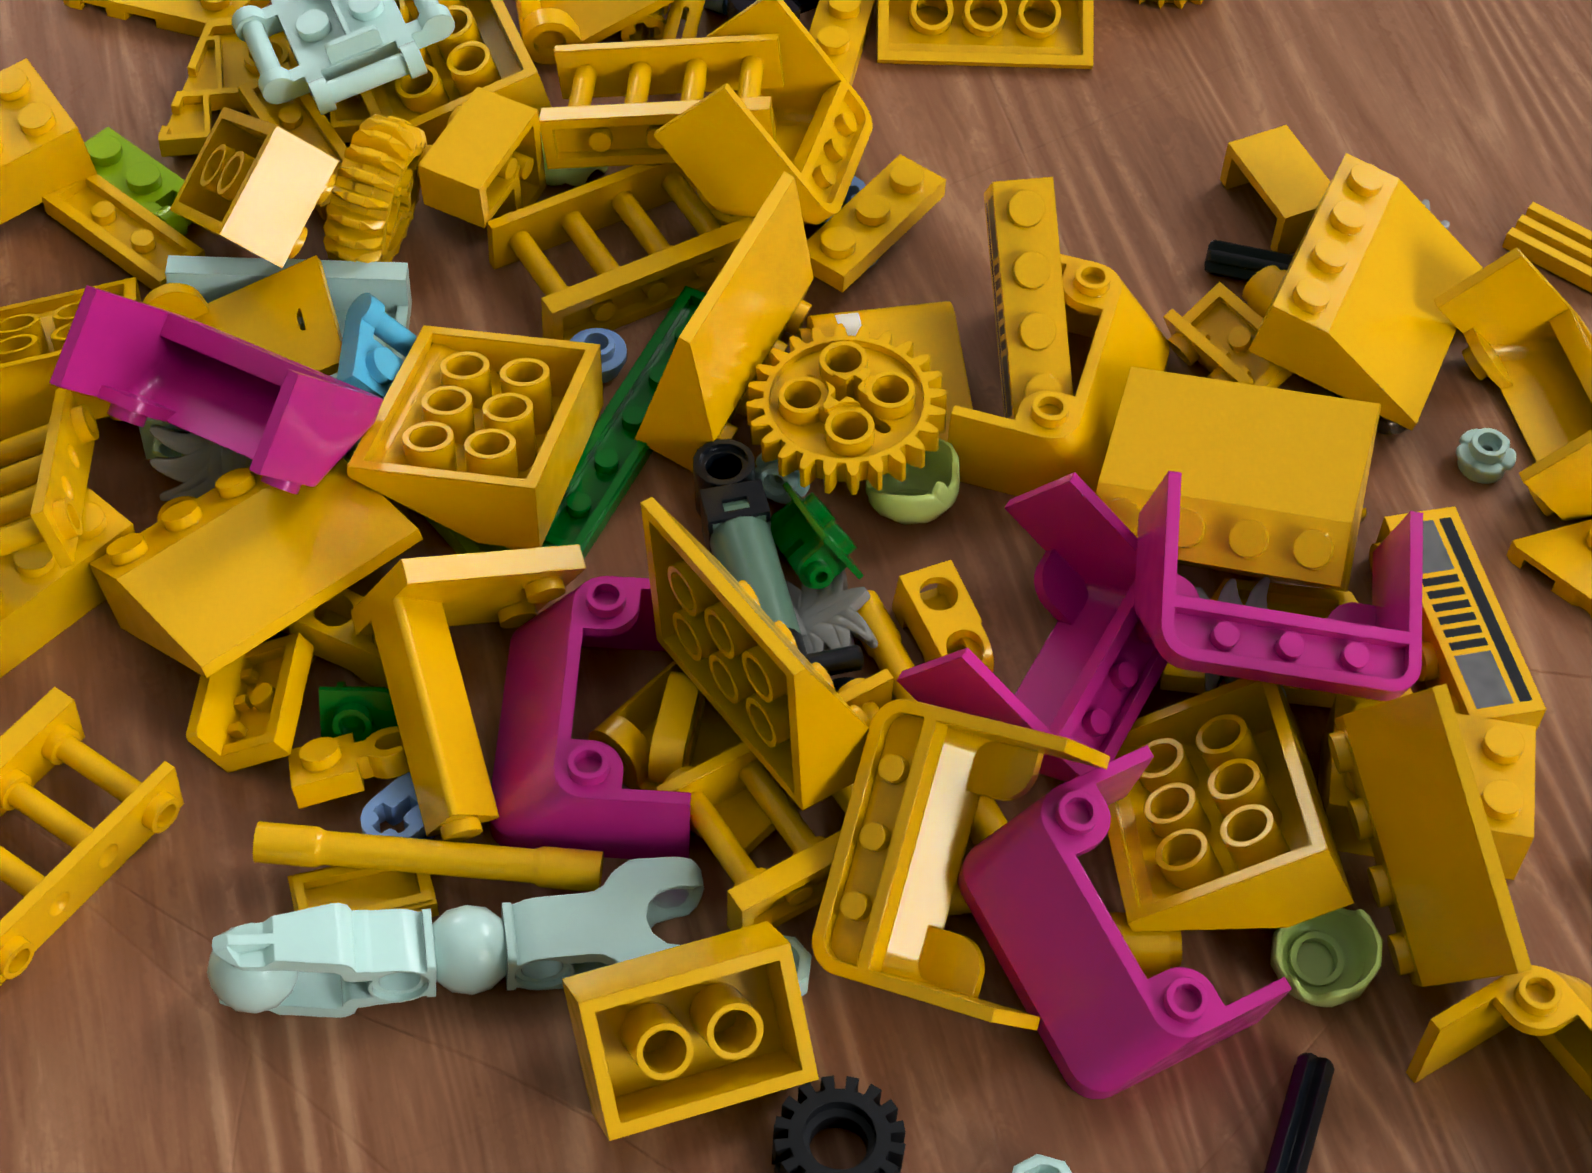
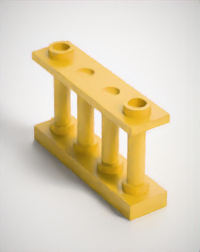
M778 33L555 45L554 54L562 99H569L568 107L541 108L539 123L548 169L676 163L653 136L655 131L702 100L705 92H713L725 83H728L733 90H738L737 95L777 143L771 96L760 97L761 89L783 88L784 86ZM681 93L680 101L647 102L648 95ZM625 96L624 104L591 105L592 98Z
M677 163L634 165L487 221L489 263L495 270L520 260L545 295V297L541 298L543 338L570 341L575 334L589 328L614 330L671 307L685 286L704 293L708 292L752 223V219L745 217L727 225H721L696 194L695 185ZM674 201L698 232L699 236L676 245H670L645 211ZM621 220L624 221L648 253V256L623 266H619L594 232ZM572 240L598 276L572 286H567L542 251Z
M56 389L48 424L0 441V468H2L0 469V497L36 484V486L0 498V526L31 516V518L0 529V557L45 541L61 569L74 565L78 536L83 534L81 518L95 440L99 439V430L89 407L86 404L78 406L74 396L68 389Z
M886 668L866 679L855 678L847 682L837 693L849 706H859L871 723L876 712L883 705L892 701L894 677ZM744 742L695 767L685 766L677 769L662 784L655 787L656 791L691 793L690 821L734 883L733 888L727 890V926L731 931L769 921L774 927H777L821 903L841 830L827 838L824 836L816 837L770 772ZM854 783L832 794L845 814ZM748 789L793 851V855L769 869L757 868L714 806Z
M55 686L0 736V817L7 811L17 809L73 848V850L47 876H43L0 845V880L24 897L0 920V986L7 979L19 976L30 964L35 951L155 833L159 834L169 828L178 816L180 808L184 805L176 769L167 761H164L143 782H140L81 742L85 735L75 700ZM65 763L122 803L93 829L33 787L55 765Z

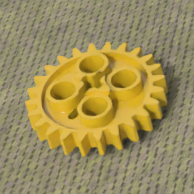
M840 323L837 324L833 337L826 338L818 327L812 328V342L807 344L794 335L789 337L790 353L776 348L770 350L771 365L758 364L756 367L757 381L749 382L748 384L749 401L746 402L747 425L751 427L752 444L761 445L762 460L769 462L778 459V472L781 477L799 470L800 486L803 488L811 484L816 477L823 479L824 491L827 494L834 490L838 481L846 482L851 495H857L860 481L868 480L877 491L882 490L883 475L887 473L901 482L905 481L906 463L922 469L925 466V451L937 452L939 449V434L945 433L947 390L942 389L941 371H930V356L923 354L913 357V341L911 340L894 347L892 345V331L886 330L877 339L869 338V328L866 324L859 328L856 336H848L844 325Z

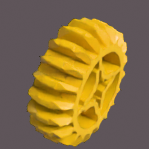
M376 113L360 124L359 130L352 136L350 146L345 149L341 166L337 168L336 181L330 202L326 208L328 214L323 226L325 232L323 242L328 259L352 262L361 261L364 263L392 262L393 257L399 253L401 242L407 236L408 227L411 220L414 219V211L420 200L421 184L416 171L421 154L427 146L423 130L413 126L407 120L392 115L386 117Z

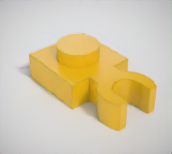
M398 726L380 729L368 736L366 740L359 742L355 741L353 732L334 738H315L301 747L292 749L291 755L288 756L291 788L299 809L365 791L364 779L372 777L390 779L402 776L410 771Z

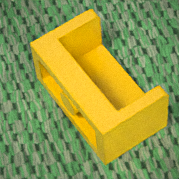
M1287 125L1229 142L1220 176V181L1226 189L1251 183L1277 218L1270 248L1272 251L1286 254L1296 252L1319 202L1331 182Z

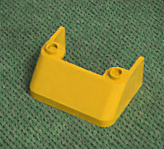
M757 0L706 37L778 33L784 86L783 88L761 89L760 97L771 96L777 143L737 95L738 90L734 92L728 83H725L657 129L653 136L692 181L699 198L708 208L718 210L726 215L755 218L785 171L795 177L803 223L818 225L841 210L872 132V118L861 97L784 0Z
M1516 247L1433 300L1437 308L1463 333L1469 347L1462 350V355L1474 375L1480 381L1489 377L1500 388L1536 460V463L1520 471L1519 475L1523 483L1528 487L1537 506L1547 517L1556 513L1563 521L1591 517L1592 333L1577 312L1520 249Z
M1060 254L1067 332L1093 338L1075 396L1049 390L1034 392L1022 400L1015 420L954 405L951 412L947 442L953 445L959 456L960 482L1019 496L1076 472L1096 494L1099 476L1130 368L1138 367L1165 372L1170 352V346L1166 337L1118 274L1110 267L1097 262Z
M896 699L883 705L874 715L868 730L814 926L812 949L817 962L827 972L991 1023L1037 1031L1040 1021L1039 1016L978 998L985 974V961L982 951L969 937L944 930L980 796L1001 801H1011L1024 796L1034 786L1038 778L1044 754L1106 770L1110 756L1066 737L910 699Z
M1531 965L1533 970L1504 975L1430 1019L1406 1074L1416 1083L1511 1025L1525 1034L1536 1036L1592 1101V987L1579 978Z

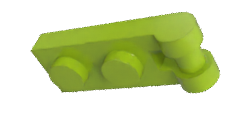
M106 127L84 142L98 175L185 236L188 233L187 226L193 222L169 210L185 181L110 127Z

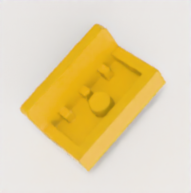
M1220 281L1183 317L1174 309L1169 310L1163 316L1171 334V337L1167 340L1170 348L1189 366H1192L1196 361L1211 372L1207 378L1278 388L1293 374L1248 351L1263 318Z
M299 632L259 644L208 678L201 675L186 731L188 742L227 773L291 755L315 646Z

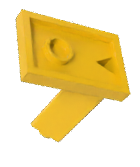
M579 544L400 559L350 611L356 636L375 635L427 837L441 834L442 841H465L483 832L481 823L499 818L449 626L499 622L502 628L520 627L536 616L537 612L549 601L564 595L566 592L565 587L586 569Z

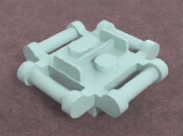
M270 0L272 5L262 9L254 5L243 6L233 14L231 19L236 35L240 40L246 42L260 74L258 86L266 102L282 104L311 93L321 115L336 110L335 103L408 74L411 79L427 74L428 71L419 49L446 39L453 33L455 28V21L449 9L443 4H439L438 0H413L419 16L416 20L405 23L395 0ZM284 32L297 61V67L290 70L281 67L268 38L269 36Z

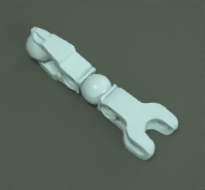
M637 858L628 860L615 869L604 885L595 891L524 899L515 904L504 902L501 904V918L486 907L463 905L446 910L433 923L431 908L422 909L419 912L410 909L351 910L346 904L330 903L274 915L260 923L250 922L236 926L213 937L207 974L211 988L219 998V1003L229 1006L235 1011L254 1014L271 1011L278 1015L333 1018L350 1016L356 1012L357 1008L415 1000L422 996H427V998L436 997V982L453 993L469 995L492 989L504 977L507 991L516 990V988L528 990L563 989L562 978L680 946L666 943L653 934L651 928L656 923L689 915L697 907L704 890L703 878L699 866L689 858Z

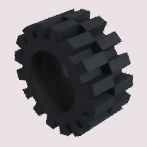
M834 1075L821 1077L820 1091L815 1092L810 1082L805 1083L798 1088L797 1101L789 1095L782 1104L781 1117L776 1116L772 1145V1165H775L774 1173H900L906 1145L904 1143L906 1131L903 1120L896 1122L898 1108L891 1099L881 1105L882 1090L873 1084H870L865 1094L859 1093V1078L847 1076L845 1089H835ZM825 1129H847L861 1137L867 1153L864 1159L853 1168H829L818 1163L813 1157L810 1150L812 1139L817 1133Z

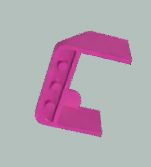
M86 285L49 382L60 388L95 396L110 402L107 414L140 427H144L147 417L165 421L253 459L249 470L262 475V482L297 495L301 485L315 487L375 423L384 400L370 392L209 325Z
M1175 471L1167 472L1139 513L1134 608L1137 618L1156 649L1168 663L1184 670L1380 701H1389L1400 697L1418 680L1422 669L1423 513L1410 511L1373 551L1372 605L1356 602L1345 603L1336 607L1327 618L1200 598L1193 584L1177 574L1182 473Z
M1074 472L1014 497L1005 506L1006 511L1046 551L1036 567L1034 586L1042 605L1057 620L1055 627L1015 694L968 647L906 669L901 672L896 681L918 702L1066 737L1109 755V762H1111L1116 757L1168 662L1160 655L1135 613L1134 593L1137 537ZM1044 754L1039 774L1067 782L1098 767Z
M617 576L592 578L521 625L512 635L491 785L499 818L489 821L491 834L500 846L532 849L549 846L603 851V858H689L691 793L622 789L623 763L615 749L600 741L571 739L581 646L666 651L656 638L649 578Z
M1148 745L1109 762L1107 770L1096 768L1053 788L973 847L963 861L958 877L961 895L1025 1010L1029 1014L1040 1017L1037 1031L1064 1080L1072 1090L1089 1099L1109 1098L1258 1023L1292 990L1287 979L1283 977L1225 1006L1212 983L1204 975L1193 969L1175 967L1149 979L1143 973L1077 857L1095 849L1107 835L1111 823L1108 805L1125 798L1152 761L1154 755Z

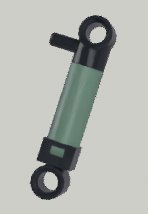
M717 439L704 444L693 457V476L696 510L701 517L702 533L707 550L721 562L738 582L744 580L752 587L764 612L773 622L780 620L789 628L796 641L797 648L811 664L814 662L820 663L830 676L862 670L864 667V657L862 649L858 645L807 654L771 533L769 504L761 479L755 480L754 455L749 447L731 439Z

